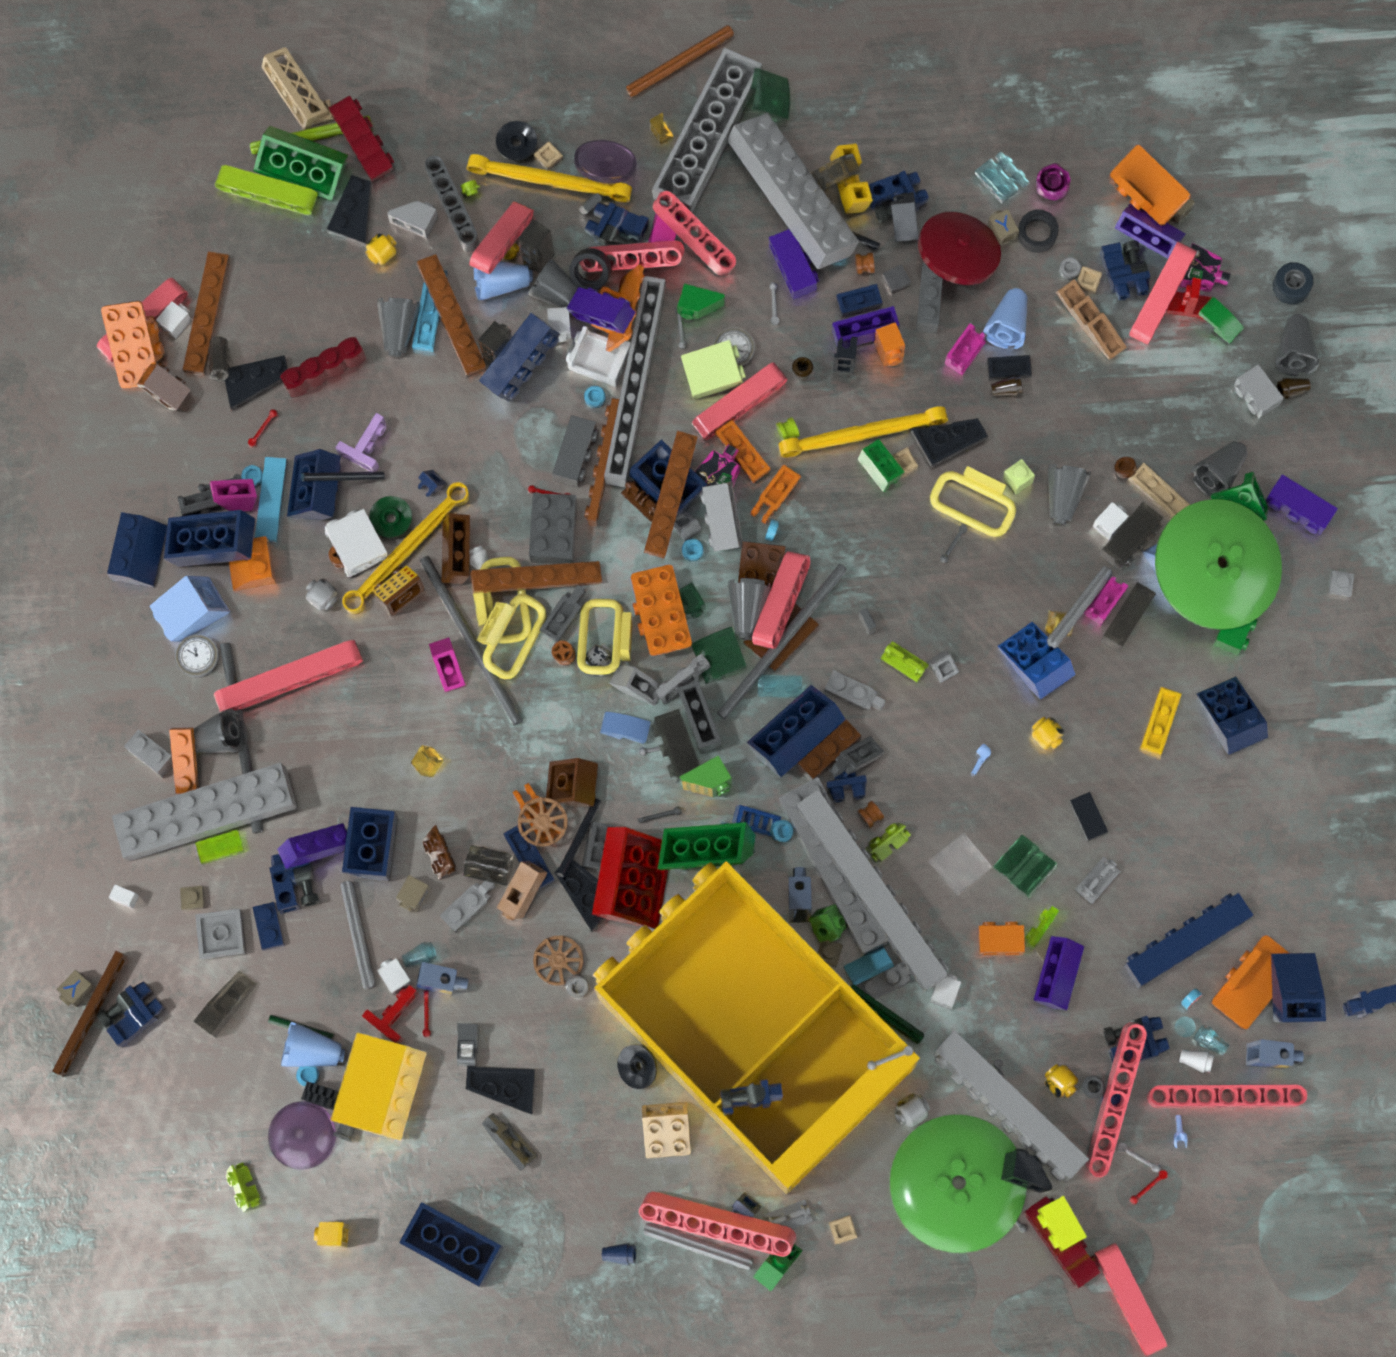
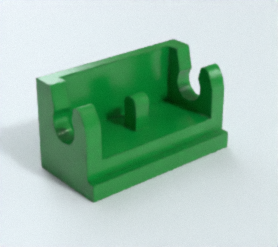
M879 439L863 448L858 457V461L883 492L893 482L896 484L905 473Z

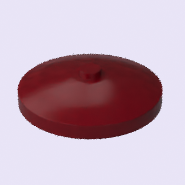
M943 212L932 216L926 221L918 237L919 253L925 264L936 275L952 283L960 285L982 283L995 273L1001 260V247L993 231L979 219L965 213Z

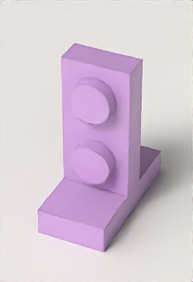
M377 413L374 415L355 448L339 441L335 448L338 455L370 472L377 471L379 468L377 460L367 456V454L370 455L373 452L378 436L381 437L386 430L384 417Z

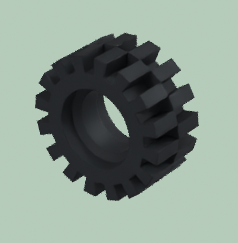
M307 1082L301 1099L333 1110L339 1091Z

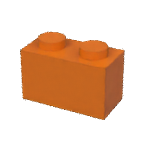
M896 322L876 329L874 345L883 367L899 364L904 357L905 343Z
M983 922V926L978 927V956L1024 954V925H1018V922H1005V925H996V922Z

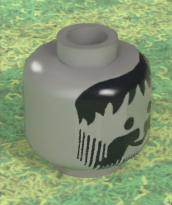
M324 578L318 581L314 579L306 587V590H308L306 594L307 601L319 611L329 610L338 600L337 589Z
M603 643L601 645H593L586 653V664L590 666H607L612 662V650Z
M911 1093L896 1104L897 1112L895 1116L901 1125L906 1124L909 1127H915L928 1117L930 1107L922 1095Z

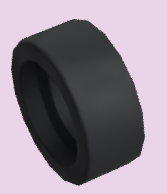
M1036 209L1029 211L1022 217L1019 223L1018 239L1022 246L1029 251H1047L1057 240L1058 222L1051 213L1045 210ZM1035 220L1045 222L1051 230L1049 238L1044 241L1030 239L1026 234L1027 225Z
M596 248L581 250L575 255L569 267L572 282L580 288L600 289L606 284L611 274L609 258ZM583 259H594L601 265L603 273L598 280L589 281L581 276L578 266Z

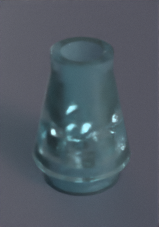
M423 942L402 955V960L406 967L419 965L422 962L432 963L433 959L437 958L435 948L431 942Z
M1202 1025L1194 1036L1197 1045L1212 1050L1221 1056L1229 1047V1044L1211 1026Z

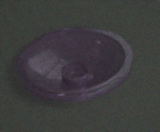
M593 140L586 142L577 148L574 155L576 169L584 177L597 183H621L632 177L636 171L637 161L634 154L627 147L613 141Z
M306 1101L294 1102L279 1110L272 1119L268 1130V1143L274 1157L283 1165L297 1170L311 1169L324 1162L331 1154L336 1141V1137L333 1136L336 1128L334 1122L330 1121L331 1116L321 1106ZM298 1130L303 1131V1136L301 1138L296 1137V1132Z

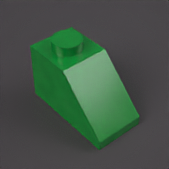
M684 283L677 305V313L684 319L691 320L693 318L698 320L724 307L725 294Z

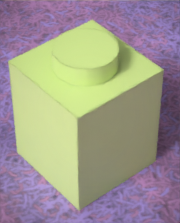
M1021 459L1004 471L1003 480L1012 492L1017 495L1033 483L1035 475Z

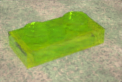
M238 830L195 842L202 865L245 852Z
M1051 906L1049 911L1047 909L1043 910L1037 919L1041 923L1036 929L1034 927L1030 929L1025 937L1028 939L1025 946L1031 950L1035 948L1057 916L1058 909Z

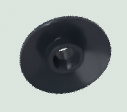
M508 122L499 129L496 135V147L499 153L509 160H523L535 151L537 135L535 130L525 122ZM515 142L521 143L519 146L513 145Z
M638 1044L629 1045L620 1052L617 1068L622 1080L634 1089H644L650 1086L657 1075V1064L653 1054L646 1047Z

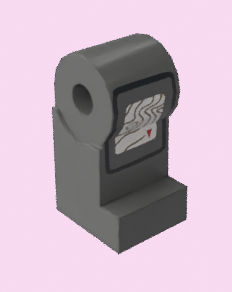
M457 1023V1066L476 1067L480 1030L478 1024Z

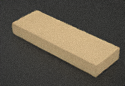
M1144 462L1137 468L1136 473L1128 478L1170 518L1190 505Z

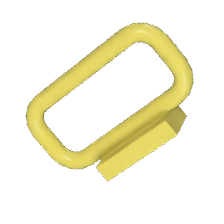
M968 466L963 475L954 471L941 474L931 491L930 501L935 509L989 536L998 537L1005 534L1016 515V505L1013 500L1003 495L1006 485ZM954 480L1004 504L1008 512L999 528H992L941 503L939 494L946 481Z
M499 557L485 561L480 570L504 565L511 567H521V565L512 557ZM517 590V594H526V590ZM491 592L473 594L478 627H484L493 610ZM524 602L519 604L523 624L522 631L516 634L502 635L499 641L500 644L520 642L529 636L531 632V619L528 604Z
M519 594L509 604L496 602L480 632L477 641L487 645L483 654L484 666L499 678L504 680L514 678L521 670L540 633L539 630L547 618V611L539 601L527 594ZM524 602L538 612V618L512 668L509 671H505L492 662L491 657L518 605Z
M591 599L582 606L577 652V665L582 672L591 675L611 674L617 670L621 659L622 661L631 660L632 614L631 612H624L620 602L614 599ZM594 607H610L615 610L612 662L607 666H590L586 664L589 611Z

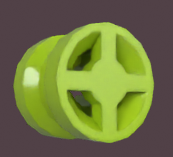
M792 417L788 418L784 423H776V428L782 441L792 437H800L797 425Z

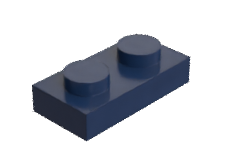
M877 284L836 294L841 316L883 305Z
M270 902L252 907L262 951L285 946L276 903Z

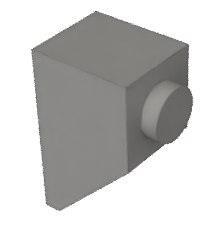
M415 201L389 210L387 213L391 223L425 238H428L438 219L435 207L428 202L423 204Z
M619 665L609 683L621 692L652 706H655L659 697L655 691L658 690L661 684L635 667Z

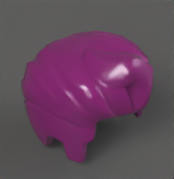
M1057 163L1042 168L1036 178V191L1038 195L1053 201L1065 197L1070 189L1071 180L1069 172Z

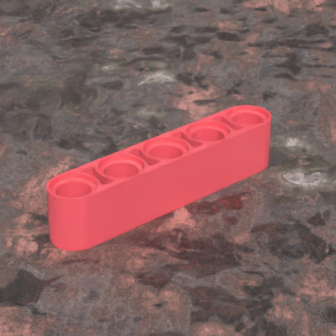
M669 191L661 192L653 203L655 213L717 275L726 276L736 264L735 256L673 193ZM660 200L666 201L668 207L663 206ZM675 215L681 216L684 222L678 221ZM690 231L697 232L698 237H694ZM705 246L712 247L713 252H709ZM720 261L727 262L728 267H724Z
M514 201L475 249L469 265L487 274H491L532 220L534 210Z
M679 241L589 247L602 251L606 256L612 255L616 258V261L610 260L611 270L634 269L639 264L644 266V268L674 266L681 261L685 251L683 244ZM669 250L676 251L678 256H672ZM648 252L656 253L657 257H651ZM628 253L634 254L637 259L629 258ZM586 258L580 262L581 268L586 272L603 271L601 265L596 260L593 263L589 262Z
M1180 242L1176 243L1129 336L1147 345L1150 343L1197 253L1196 250Z
M173 277L167 279L142 301L145 315H153L154 321H156L171 301L176 305L181 304L186 299L188 292ZM105 334L97 343V348L111 362H114L108 337Z
M772 362L699 414L692 421V425L704 440H708L715 435L716 430L727 422L737 420L781 388L788 378L775 362Z
M790 551L785 553L752 636L754 645L772 649L778 647L810 567L809 555Z
M1113 1243L1095 1252V1257L1101 1265L1100 1268L1145 1356L1147 1357L1167 1347L1166 1340L1117 1244Z

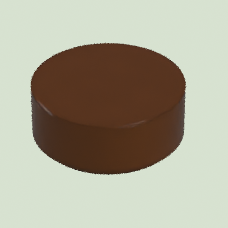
M1122 457L1114 465L1116 474L1120 478H1130L1137 471L1136 462L1131 457Z

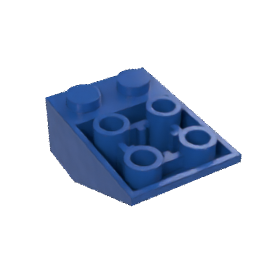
M1032 621L998 645V648L1029 689L1041 700L1075 676L1071 660L1058 647L1053 648L1049 646L1046 634Z

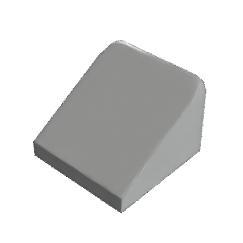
M686 510L675 519L673 529L684 541L691 539L702 530L697 519Z
M943 651L927 661L940 683L959 673L951 654L947 651Z

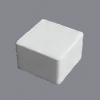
M115 884L109 896L111 900L132 909L139 897L135 892Z

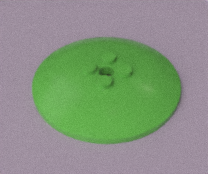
M1203 500L1193 503L1176 513L1161 532L1155 553L1156 575L1165 598L1180 615L1190 622L1205 628L1218 630L1233 629L1255 620L1271 605L1281 582V554L1272 531L1253 511L1241 504L1228 500ZM1219 557H1223L1226 559V568H1222L1219 566Z
M946 1115L925 1122L912 1131L904 1140L892 1163L890 1192L897 1215L904 1226L917 1239L941 1251L967 1253L981 1250L994 1244L1014 1226L1025 1203L1026 1188L1001 1180L1005 1154L1015 1151L1017 1148L999 1128L977 1117ZM961 1176L964 1178L965 1187L963 1189H956L953 1186L952 1181L954 1177Z

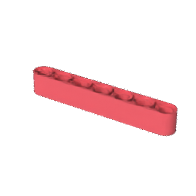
M349 640L222 688L213 695L220 712L226 709L239 711L354 667L363 662L356 641Z
M1129 1022L1122 1029L1087 1154L1089 1160L1085 1163V1166L1096 1177L1105 1176L1110 1169L1145 1044L1146 1030L1136 1022ZM1135 1027L1138 1028V1037L1131 1039L1129 1036L1130 1030ZM1129 1049L1132 1050L1133 1057L1125 1061L1123 1058L1124 1052ZM1120 1072H1126V1080L1122 1083H1118V1074ZM1114 1094H1120V1102L1116 1105H1112V1096ZM1108 1116H1114V1124L1106 1127L1105 1119ZM1102 1138H1108L1107 1147L1100 1149L1098 1146L1099 1141ZM1096 1160H1102V1167L1097 1171L1093 1170V1163Z
M1159 1085L1152 1088L1147 1094V1101L1154 1108H1294L1305 1103L1307 1099V1091L1300 1085ZM1271 1090L1277 1094L1276 1102H1271L1267 1098L1268 1091ZM1292 1090L1300 1094L1299 1102H1294L1290 1098ZM1154 1091H1160L1164 1095L1163 1102L1159 1103L1153 1099ZM1177 1091H1183L1186 1094L1187 1099L1185 1102L1182 1103L1176 1099ZM1200 1091H1206L1209 1094L1208 1102L1205 1103L1199 1099ZM1223 1091L1231 1093V1102H1225L1222 1099L1221 1094ZM1245 1091L1253 1092L1255 1096L1253 1102H1248L1245 1099Z
M649 1192L639 1208L640 1216L646 1221L784 1257L789 1255L796 1240L795 1231L787 1226L658 1192Z

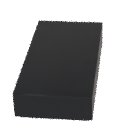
M1030 355L987 358L989 380L1005 379L1013 375L1015 377L1020 376V378L1032 377Z
M1090 792L1069 801L1087 842L1108 833Z

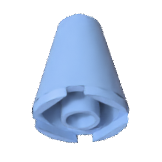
M500 261L491 274L474 268V280L477 283V287H475L477 299L485 300L528 287L529 282L533 281L532 270H529L527 265Z
M1014 288L1007 291L984 327L983 333H986L988 342L1003 349H1007L1008 346H1014V349L1023 346L1026 339L1027 295L1023 290Z
M290 1023L281 1066H337L338 1062H343L345 1049H341V1043L298 1023Z

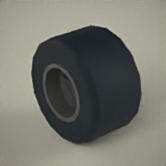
M1287 263L1277 271L1273 281V291L1281 302L1298 304L1308 297L1314 284L1313 275L1310 269L1301 263Z

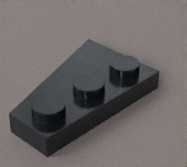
M351 174L327 227L328 233L366 246L371 181Z
M285 355L222 369L231 411L238 408V405L243 402L252 400L264 390H269L282 382L280 376L288 369Z
M978 418L952 422V424L941 426L933 425L929 428L911 429L913 437L931 468L988 439V434Z
M573 860L564 877L556 874L558 869L554 873L589 929L593 932L604 919L592 915L598 879Z
M467 1067L466 1090L533 1115L535 1069Z

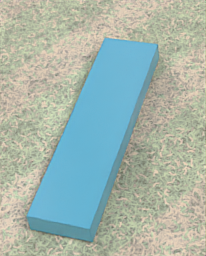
M444 270V273L447 277L448 272L447 270ZM423 283L412 348L434 352L440 316L425 283Z
M265 457L254 538L266 536L269 542L277 543L287 468L286 458Z

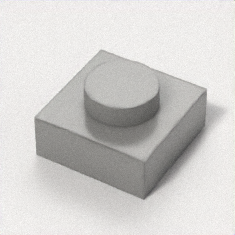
M1332 571L1328 593L1350 597L1352 595L1354 574Z

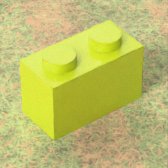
M1064 1196L1038 1210L1040 1215L1037 1218L1043 1228H1048L1051 1234L1049 1240L1055 1249L1059 1248L1060 1251H1063L1087 1237Z

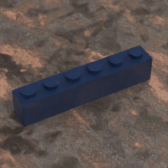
M1229 893L1220 899L1221 904L1214 908L1213 905L1208 906L1201 911L1203 914L1197 919L1194 916L1182 923L1184 927L1177 931L1173 928L1164 934V940L1159 943L1157 940H1154L1145 946L1147 950L1139 954L1137 951L1127 957L1128 962L1124 965V968L1139 989L1251 919L1254 915L1241 895L1237 893L1233 896Z

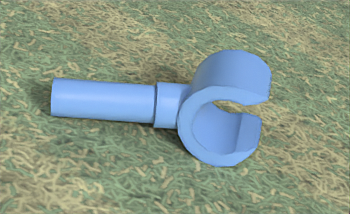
M982 744L976 751L981 757L971 772L974 775L977 774L982 763L991 755V750L986 744Z
M1176 1115L1177 1133L1174 1135V1147L1177 1148L1178 1141H1183L1186 1148L1188 1137L1183 1132L1181 1115Z

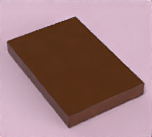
M796 603L785 629L801 611V608ZM812 617L807 619L770 664L769 668L773 672H776L819 627V624ZM745 640L743 642V645L759 659L769 650L767 647L754 645L752 640Z

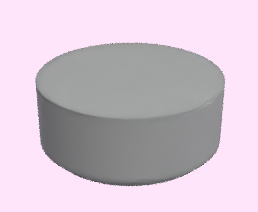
M1072 257L1065 258L1059 267L1060 275L1067 280L1077 278L1081 271L1080 262Z
M574 974L567 979L565 988L572 997L580 998L588 992L589 983L584 976Z

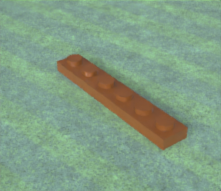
M208 252L182 369L185 373L205 375L230 260L228 254Z
M434 254L416 262L417 267L466 377L485 370V362L437 255Z
M612 398L611 405L607 404L605 417L608 418L607 425L602 426L601 437L604 438L603 444L599 445L597 450V457L600 458L599 464L595 465L593 470V478H596L595 484L590 486L589 498H591L590 506H586L584 518H587L588 526L597 527L606 485L604 475L620 399Z
M677 430L643 553L663 559L666 556L698 436Z
M599 561L471 570L470 572L473 594L597 585L602 583Z

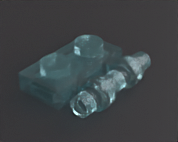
M999 152L995 156L999 163L996 164L992 159H989L975 171V176L1003 204L1018 192V187L1015 183H1019L1024 188L1029 181L1024 177L1023 171L1018 170L1012 164L1013 161L1009 156L1006 157L1002 152ZM1006 169L1012 176L1008 178L1002 170Z

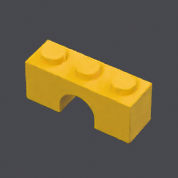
M857 144L838 145L831 154L830 160L845 214L865 212L873 200L868 182H860L858 171L862 160Z

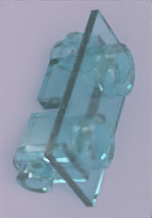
M761 675L758 679V697H798L802 693V676Z

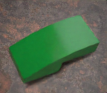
M1212 297L1198 314L1214 327L1213 331L1229 344L1244 329L1236 317L1215 297Z

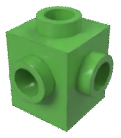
M836 904L817 909L809 918L812 930L817 935L819 942L829 940V942L836 941L847 928L845 919L840 914Z

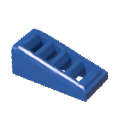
M738 805L735 808L732 823H741L742 815L746 813L744 822L748 824L754 833L771 837L770 831L766 830L768 821L772 819L773 824L775 821L781 820V816ZM751 815H755L753 824L750 826ZM760 817H763V822L760 829L758 828Z

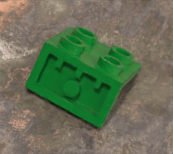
M1254 472L1245 474L1242 485L1211 494V499L1228 500L1241 504L1257 514L1263 521L1267 520L1269 507Z

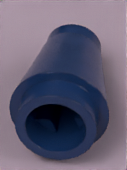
M624 1243L603 1247L602 1260L629 1266L630 1263L636 1262V1246Z

